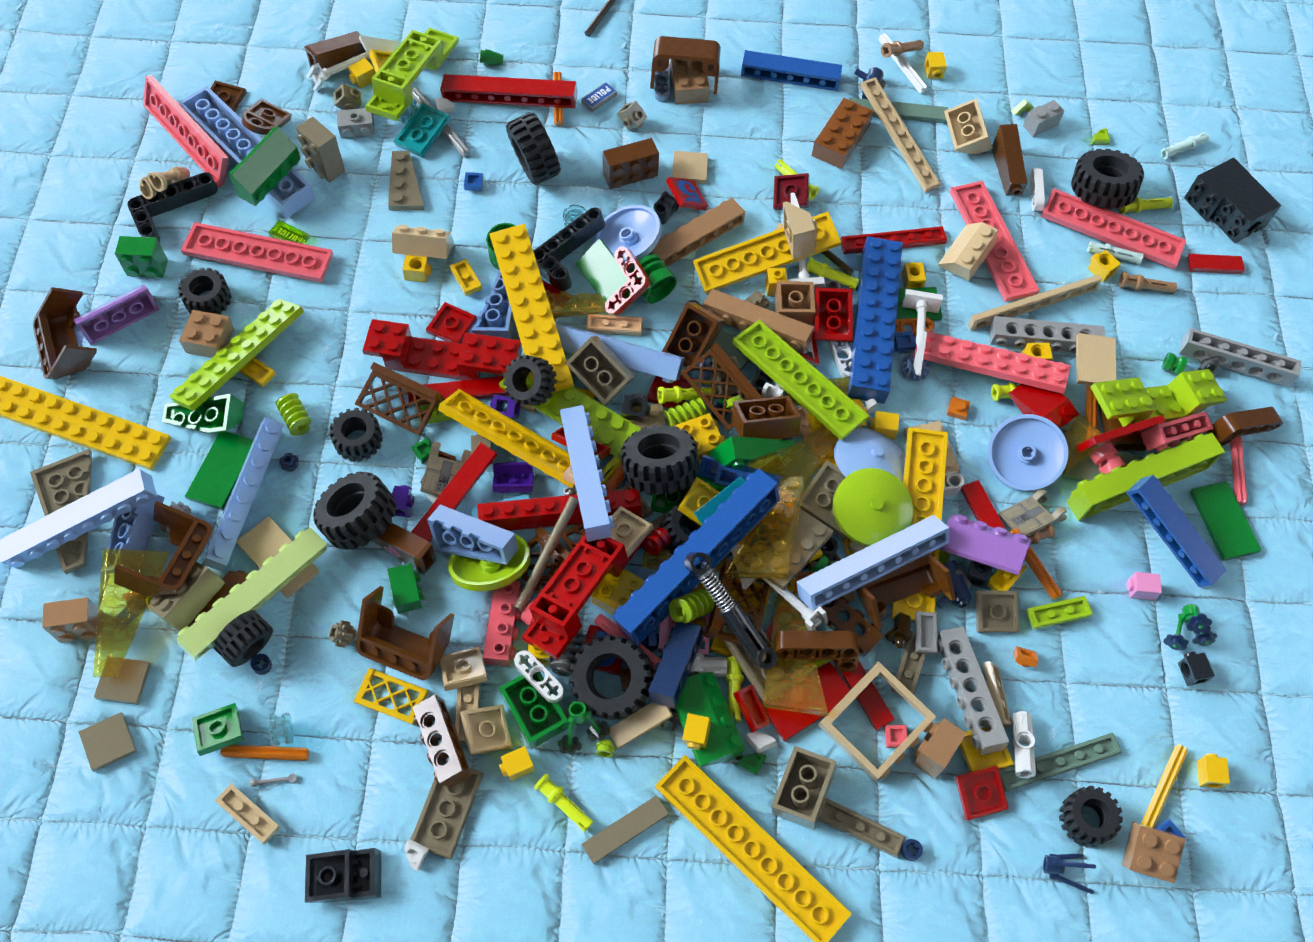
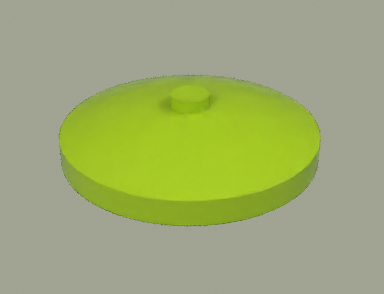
M864 468L849 474L839 484L833 498V514L837 525L850 540L859 545L869 547L908 528L913 517V504L907 488L896 476L882 469Z
M515 535L518 551L507 565L451 554L448 561L451 579L457 586L470 591H490L511 584L520 578L530 565L531 554L528 544L523 538Z

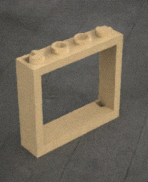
M878 661L825 716L818 726L876 781L879 778L883 780L891 772L889 767L894 762L898 764L906 756L903 752L908 747L912 749L920 741L918 736L923 731L927 733L934 724L932 721L936 716ZM879 674L925 719L877 769L831 723Z

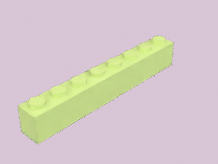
M311 527L306 531L301 530L295 536L293 542L290 544L286 543L279 549V553L275 557L270 556L262 564L263 567L258 571L253 570L246 577L247 580L241 585L238 583L229 591L230 594L224 599L222 597L219 598L212 605L213 608L210 611L201 613L195 619L196 622L192 626L184 627L176 638L178 645L196 662L214 647L217 636L229 622L244 612L259 609L327 551V543Z

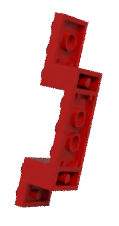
M372 319L362 351L364 355L382 357L385 367L390 370L456 380L479 379L481 372L501 375L507 373V365L511 366L510 362L513 359L516 360V357L519 356L521 340L465 332L462 344L412 337L409 324Z
M584 534L529 607L534 621L523 634V641L558 660L582 627L578 616L579 611L607 573L618 578L643 541L627 557L624 544L610 537L587 542L586 534Z

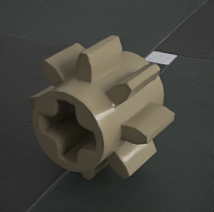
M341 620L340 623H336L331 627L329 638L332 642H335V646L345 648V645H350L354 642L356 630L350 625L351 622Z

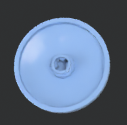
M643 205L626 206L612 212L604 219L605 227L593 237V244L598 239H602L614 256L615 251L619 247H626L633 252L639 261L647 256L658 244L662 234V224L656 212L651 208Z
M1032 414L1018 415L1001 423L993 432L988 444V462L993 474L1004 485L1018 491H1037L1053 484L1063 473L1068 460V445L1061 430L1050 420Z
M857 428L842 441L838 439L836 442L834 458L838 468L845 477L859 469L877 468L893 474L903 483L905 455L897 444L887 436L871 429Z

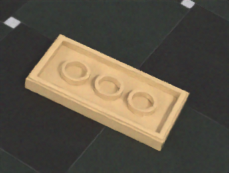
M269 516L236 541L259 569L263 567L262 564L270 556L275 557L284 544L293 542ZM313 563L310 564L284 586L280 592L288 599L320 573L319 569Z

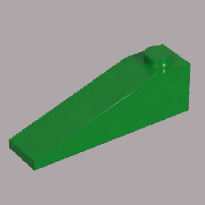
M232 394L209 397L195 411L174 402L164 404L162 422L210 434L227 432L242 421L244 402Z
M730 436L711 450L709 455L723 466L740 469L746 465L785 452L795 445V441Z

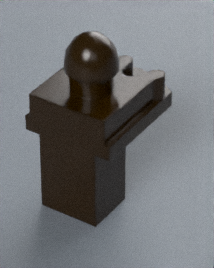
M899 612L894 617V627L885 634L886 641L892 642L893 645L896 644L900 649L903 648L906 642L912 638L911 616Z

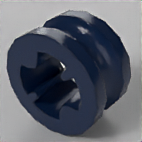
M257 654L252 658L250 665L256 674L264 675L270 672L272 661L265 654ZM263 660L266 664H263L260 669L256 665L260 664V661Z
M915 839L905 841L901 847V854L908 861L917 860L923 853L921 843ZM910 844L913 845V849H917V852L913 854L914 856L911 855L910 851L906 850V848L910 847Z

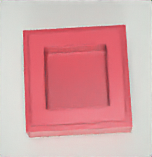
M907 725L884 726L886 748H897L908 737Z

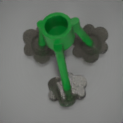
M573 701L564 710V715L569 723L568 735H564L562 740L557 742V745L562 754L569 753L573 755L576 751H580L582 744L579 742L578 737H573L574 724L581 725L586 719L591 723V727L586 730L588 739L591 742L597 739L602 741L605 735L610 733V728L607 726L606 721L594 720L591 711H586L584 703Z

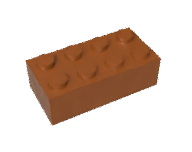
M843 98L816 138L811 156L842 169L869 128L874 110Z

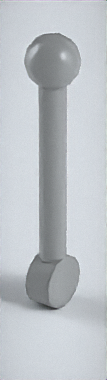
M293 773L288 777L262 780L253 778L250 780V786L256 787L258 784L285 781L295 783L298 778Z

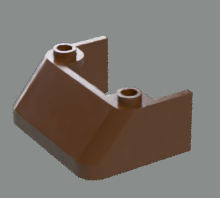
M671 36L658 37L654 42L650 89H654L655 73L665 71L669 66V59L703 61V72L707 76L715 77L713 93L717 95L721 54L720 44L715 40Z
M51 287L34 317L33 332L45 379L55 380L84 371L90 366L92 359L97 353V348L78 346L74 331L76 324L74 319L80 316L76 306L83 296L82 291Z
M156 501L154 504L153 521L172 528L169 532V541L178 547L177 551L160 579L154 576H144L116 564L114 568V584L146 597L179 592L212 536V526L208 522Z
M930 553L856 589L866 615L879 629L883 627L881 617L887 612L885 605L920 592L930 598L944 593L951 601L956 600L950 571Z
M379 586L362 599L356 640L358 653L365 658L419 680H427L434 673L449 645L454 614L450 613L434 627V630L429 635V639L394 625L395 617L393 612L388 607L381 605L384 587Z

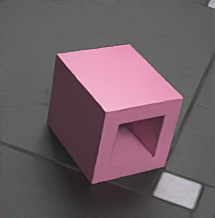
M1135 572L1127 580V590L1129 591L1130 598L1154 601L1162 593L1160 574Z

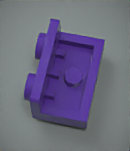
M527 462L493 463V493L533 492V466Z

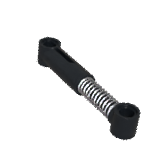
M703 552L688 553L684 559L685 568L693 573L695 577H698L699 580H702L703 586H706L710 596H713L712 599H715L714 602H717L716 605H719L718 608H721V616L749 654L751 663L763 669L774 667L777 662L776 652L769 648L737 601L733 602L734 600L731 599L723 584H720L721 581L718 580L719 578L712 571L709 556ZM697 557L701 560L698 568L694 566V560ZM765 652L766 660L761 662L760 657Z

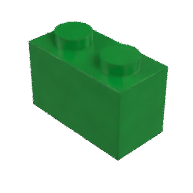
M412 563L387 569L397 613L422 608L421 600H425L422 588H418L417 582L421 581L418 569L414 570Z

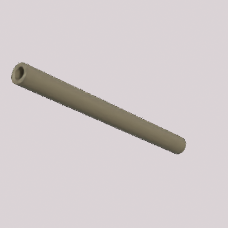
M569 497L514 606L521 611L525 610L579 502L576 498Z

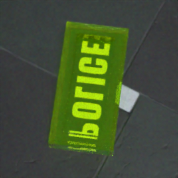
M280 220L268 232L272 238L305 244L310 238L309 234Z

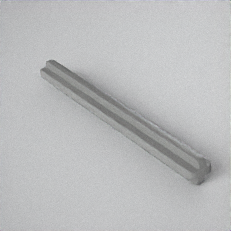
M417 87L412 89L413 99L419 106L421 103L433 107ZM447 124L442 133L463 157L470 155V149L450 125Z

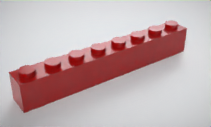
M444 74L440 87L442 98L448 99L451 102L575 109L578 96L576 81Z
M636 489L607 491V497H604V500H609L611 512H607L608 516L613 515L620 506L637 516H641L639 491ZM578 495L477 504L478 519L508 531L533 529L540 526L542 528L554 527L569 497L571 496L578 500ZM579 502L567 525L583 522Z

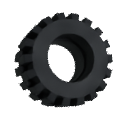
M199 268L197 271L196 269L192 270L190 274L187 273L185 275L186 278L181 279L178 293L190 314L192 310L220 315L222 310L226 311V305H230V299L232 298L230 289L223 275L219 274V271H213L212 268H207L206 270ZM205 291H210L206 295L199 296L201 293Z
M523 355L516 357V360L513 359L510 362L511 366L507 365V373H504L503 376L505 377L503 385L507 387L505 392L509 394L508 397L514 400V402L537 406L540 403H546L547 399L552 397L551 392L556 390L554 384H557V380L554 377L557 375L556 371H552L554 367L552 364H548L549 361L540 357ZM532 371L534 374V383L531 389L528 390L526 386V379L528 374Z
M354 408V410L346 409L345 413L340 412L339 417H335L333 419L334 423L330 424L331 431H329L334 448L345 460L349 458L350 461L354 462L355 459H358V462L363 461V458H371L370 455H375L377 453L376 449L381 448L380 442H383V437L378 420L374 417L373 413H368L366 409L361 411L359 408ZM354 431H366L365 434L358 439L347 438L348 435Z
M679 505L674 506L659 525V527L666 529L671 536V543L665 549H669L672 555H674L676 548L684 545L689 538L681 530L680 525L687 527L691 533L701 527L694 520L677 510Z
M249 610L234 618L223 628L217 636L213 648L232 667H238L251 660L265 647L272 636L273 628L255 610Z
M1094 786L1079 788L1062 802L1064 805L1060 807L1059 811L1063 814L1059 816V821H1063L1064 824L1061 827L1063 830L1066 829L1068 831L1066 835L1069 838H1075L1074 842L1077 844L1082 842L1084 847L1102 845L1114 838L1117 832L1121 830L1122 826L1119 824L1123 822V817L1119 816V814L1122 813V809L1116 806L1119 802L1116 798L1112 800V794L1110 792L1104 793L1103 788L1098 787L1095 789ZM1083 805L1089 806L1097 812L1100 819L1099 828L1092 827L1085 822L1081 812Z

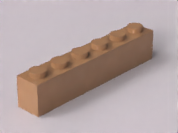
M733 197L723 201L717 207L709 209L705 214L695 217L685 225H681L672 233H667L648 255H658L667 268L744 222L745 210Z
M715 289L710 291L703 302L705 308L726 320L725 325L741 331L746 330L752 324L761 320L796 352L804 354L812 339L813 326Z

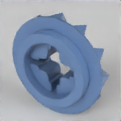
M909 354L907 357H904L900 363V370L906 378L919 381L928 376L930 371L929 362L923 360L921 375L917 376L915 369L911 370L914 355Z
M709 358L704 361V367L710 368ZM703 371L702 380L710 381V371ZM703 384V387H708L710 384Z

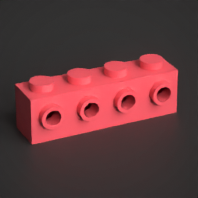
M1205 411L1156 425L1140 433L1148 451L1156 449L1159 452L1169 446L1171 448L1175 447L1184 440L1189 442L1197 435H1204V433L1214 428Z
M514 581L504 587L495 589L493 592L483 653V661L486 665L510 667V661L515 658L516 648L513 647V641L518 639L519 628H516L517 620L520 621L522 611L514 606L523 591L520 581Z

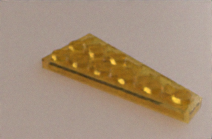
M804 476L783 478L778 486L780 501L751 530L725 572L727 578H788L805 486Z
M102 549L92 678L117 677L151 598L114 584V568L116 564L144 576L159 578L170 552Z

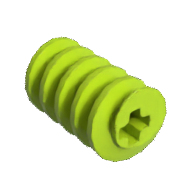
M289 393L280 397L276 401V407L280 411V415L283 417L290 434L300 436L307 433L310 429L311 418L308 417V413L305 411L297 393Z
M697 398L696 401L691 400L689 404L685 402L682 404V407L677 405L675 409L669 408L668 412L666 410L663 411L669 427L707 413L701 398Z
M696 589L670 602V616L675 622L689 623L696 618L711 613L715 606L714 599H712L707 590Z

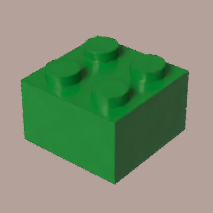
M119 236L114 254L127 276L164 278L168 259L157 238Z

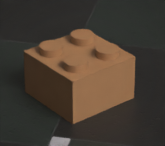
M777 281L774 293L775 312L812 325L816 313L814 282Z
M192 310L179 342L185 353L212 358L219 349L224 348L229 343L235 328L229 316Z
M88 597L43 603L42 628L60 643H70L77 639L92 640L94 637L102 636L103 612Z
M945 718L940 723L935 721L931 729L924 736L921 745L914 752L913 756L916 759L913 765L935 779L946 768L966 732Z
M1132 821L1122 866L1129 870L1175 884L1185 838Z

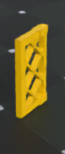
M369 668L353 702L413 725L415 713L412 704L415 706L424 701L428 694V689ZM374 676L384 680V682L374 686L371 684ZM388 683H394L402 686L404 689L391 693ZM386 685L389 695L377 700L374 689ZM372 691L375 701L370 702L363 699L365 693ZM407 691L418 692V698L411 701ZM405 692L409 702L397 707L393 697ZM391 698L394 709L391 710L383 707L379 703ZM411 706L412 711L409 716L398 712V710Z

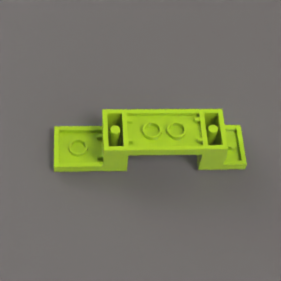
M430 27L425 33L412 29L372 77L374 96L365 105L366 111L398 121L413 102L411 84L425 67L437 71L459 43V37Z
M1209 369L1181 372L1168 385L1145 388L1139 377L1095 382L1090 386L1107 419L1118 418L1123 427L1159 415H1163L1165 421L1170 422L1201 413L1208 406L1220 405L1227 401L1223 390L1219 387Z

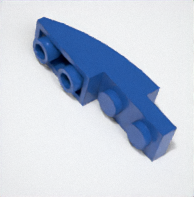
M703 455L698 475L715 480L714 483L727 487L741 476L745 481L750 473H755L758 469L749 466L734 469L733 467L723 466L711 456ZM763 471L774 481H776L779 487L781 477Z

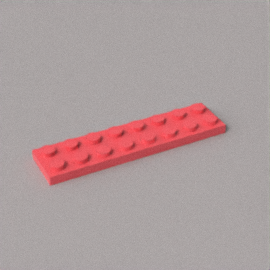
M152 75L145 76L143 106L204 172H209L213 175L218 187L225 185L227 165L229 163L227 154L220 149Z
M978 181L951 187L950 194L966 225L983 222L998 229L997 243L989 252L984 262L1004 302L1037 295L1039 288L984 182Z
M1053 188L1041 215L1045 219L1121 249L1143 253L1144 258L1172 269L1176 268L1186 243V239L1109 209H1102L1095 205L1091 206L1088 202H1083L1080 198Z
M194 222L181 249L182 254L186 256L320 283L323 281L333 256L331 249Z
M927 331L923 360L1062 394H1064L1071 366L1062 362L1037 358L1024 353H1016L986 344H978L969 340L936 334L931 331ZM917 346L914 352V358L917 352Z

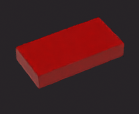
M752 684L733 693L751 733L771 723Z

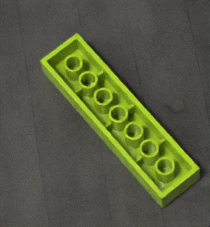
M1213 433L1207 435L1199 434L1189 442L1184 440L1174 448L1169 446L1160 451L1159 454L1151 453L1141 461H1138V459L1133 460L1126 467L1118 466L1108 474L1100 473L1093 480L1088 481V479L1079 482L1077 484L1078 487L1070 493L1071 496L1066 502L1076 519L1080 521L1132 500L1126 492L1141 478L1154 475L1161 482V485L1165 487L1209 469L1225 451Z

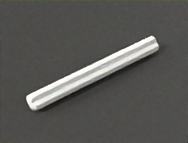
M886 33L879 36L881 44L886 42L893 43ZM903 54L899 56L891 55L918 92L921 94L926 92L927 85Z

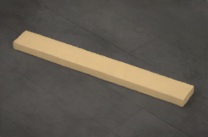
M877 78L861 82L860 87L924 193L939 188L941 183Z
M1098 274L972 315L968 327L970 331L990 325L994 316L1012 318L1095 291L1102 278Z

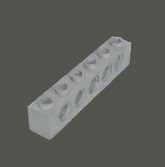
M994 316L989 326L991 345L1012 346L1016 348H1025L1027 343H1050L1052 351L1076 353V336L1078 333L1105 337L1104 326Z
M1190 328L1183 337L1179 351L1180 355L1200 361L1204 357L1208 359L1218 358L1220 361L1218 366L1286 387H1290L1300 376L1301 360Z
M964 626L940 631L938 634V652H941L943 657L942 664L944 669L948 670L950 686L956 691L958 707L964 712L965 725L968 729L970 728L974 748L978 749L980 755L1005 750L1009 739ZM951 650H955L959 654H954ZM958 669H963L966 673H962ZM966 688H971L974 692H969ZM973 707H978L981 712L974 710ZM980 726L986 727L989 732L983 731Z

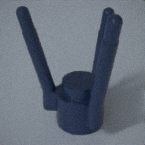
M1049 854L1044 856L1043 871L1049 874V879L1058 880L1084 892L1094 894V890L1059 876L1060 873H1064L1065 867L1095 869L1097 867L1095 864L1064 861V859L1083 858V854Z

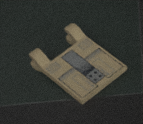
M434 441L420 491L439 496L470 457L471 451H463L461 462L438 457L441 443Z
M1039 489L1031 497L999 512V516L1012 529L1018 528L1021 534L1029 536L1055 522L1065 521L1067 519L1065 515L1067 510L1064 507H1059L1050 514L1040 504L1047 501L1045 496L1047 491Z

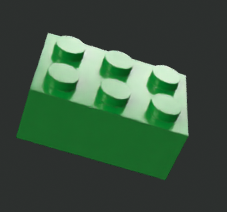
M540 671L533 674L532 678L534 681L541 682L544 680ZM523 675L499 687L506 706L531 750L568 729V720L558 702H548ZM546 684V686L548 687V689H549V691H550L549 696H551L553 693L551 692L549 686Z

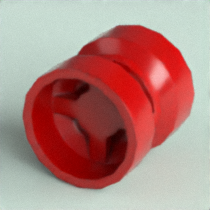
M656 528L651 535H648L643 540V546L649 554L658 555L663 548L671 543V536L666 529Z

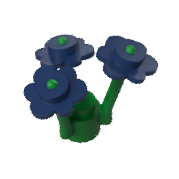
M1188 604L1182 608V613L1178 614L1176 633L1174 635L1168 634L1164 638L1163 643L1174 650L1187 649L1189 641L1180 635L1184 621L1187 624V629L1196 634V638L1192 639L1193 644L1209 646L1216 641L1217 634L1210 631L1212 620L1207 618L1205 614L1200 613L1197 605Z

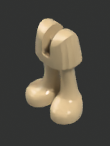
M178 166L172 167L167 172H150L147 176L141 178L139 183L140 192L146 199H152L156 196L157 191H165L167 185L189 178L190 171L185 167Z

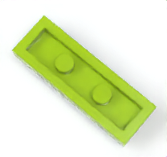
M1086 596L1036 606L1026 610L1033 630L1089 618L1093 615Z

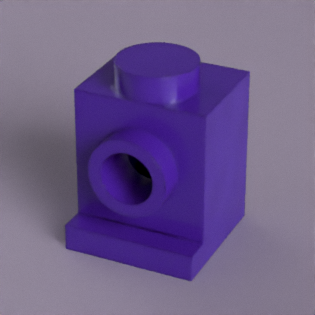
M494 395L490 403L491 408L507 417L519 419L521 403H516L509 397Z
M394 485L392 492L396 501L394 516L411 518L410 507H413L414 496H412V488L410 486Z

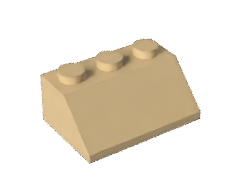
M977 98L944 111L956 152L977 155L993 149Z
M787 201L783 202V229L792 258L797 259L814 254V247L817 246L816 230H818L816 220L811 218L809 212Z
M983 222L967 224L941 259L938 266L970 281L997 243L998 229Z
M398 225L392 232V253L447 259L454 246L451 232L444 229L430 230L425 227L411 228L407 225Z

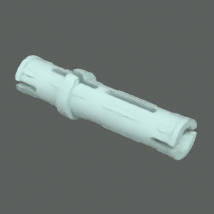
M1203 132L1196 136H1189L1182 142L1161 149V157L1167 159L1186 150H1193L1198 145L1207 143L1209 135Z
M1090 241L1087 247V252L1100 254L1107 250L1116 259L1141 264L1143 259V253L1112 247L1108 243L1104 245Z

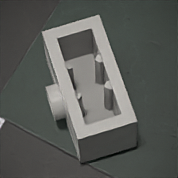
M1055 100L1042 106H1037L1034 110L1028 112L1023 127L1034 137L1059 125L1065 110Z
M366 108L337 111V127L340 138L375 135L373 113L367 112Z

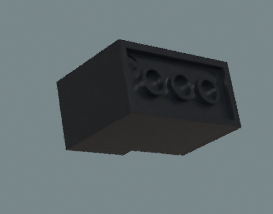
M1235 158L1198 175L1184 197L1206 222L1212 219L1234 243L1250 236L1253 232L1256 233L1265 228L1282 206Z

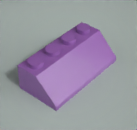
M143 284L75 318L74 321L88 343L92 345L159 311V308L148 288Z
M963 515L951 516L947 524L949 527V543L938 549L1019 575L1026 560L1031 539H1028L1023 534L1009 533L1001 527L993 528L987 526L982 521L974 522L968 520Z

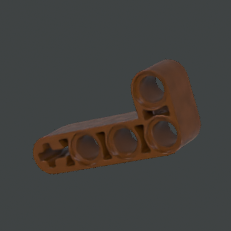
M1272 406L1238 411L1221 417L1213 424L1214 429L1206 433H1213L1220 445L1224 446L1238 436L1275 430L1283 425V421Z
M779 631L774 636L775 652L780 659L837 660L838 669L842 672H851L857 668L859 648L857 634L853 631Z

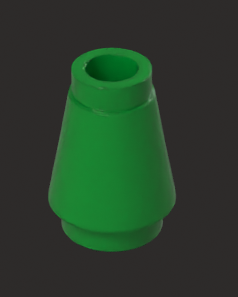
M486 48L485 50L481 49L479 63H483V65H503L504 54Z

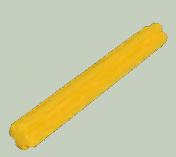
M1180 744L1175 746L1141 824L1155 828L1188 752L1186 747Z

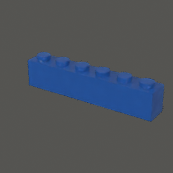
M745 50L741 76L838 91L842 65Z
M1154 475L1141 478L1126 492L1198 587L1213 585L1227 571L1220 559L1215 556L1209 545L1199 535L1197 529L1186 518L1185 513L1180 510L1173 501L1172 496L1167 493L1161 482Z

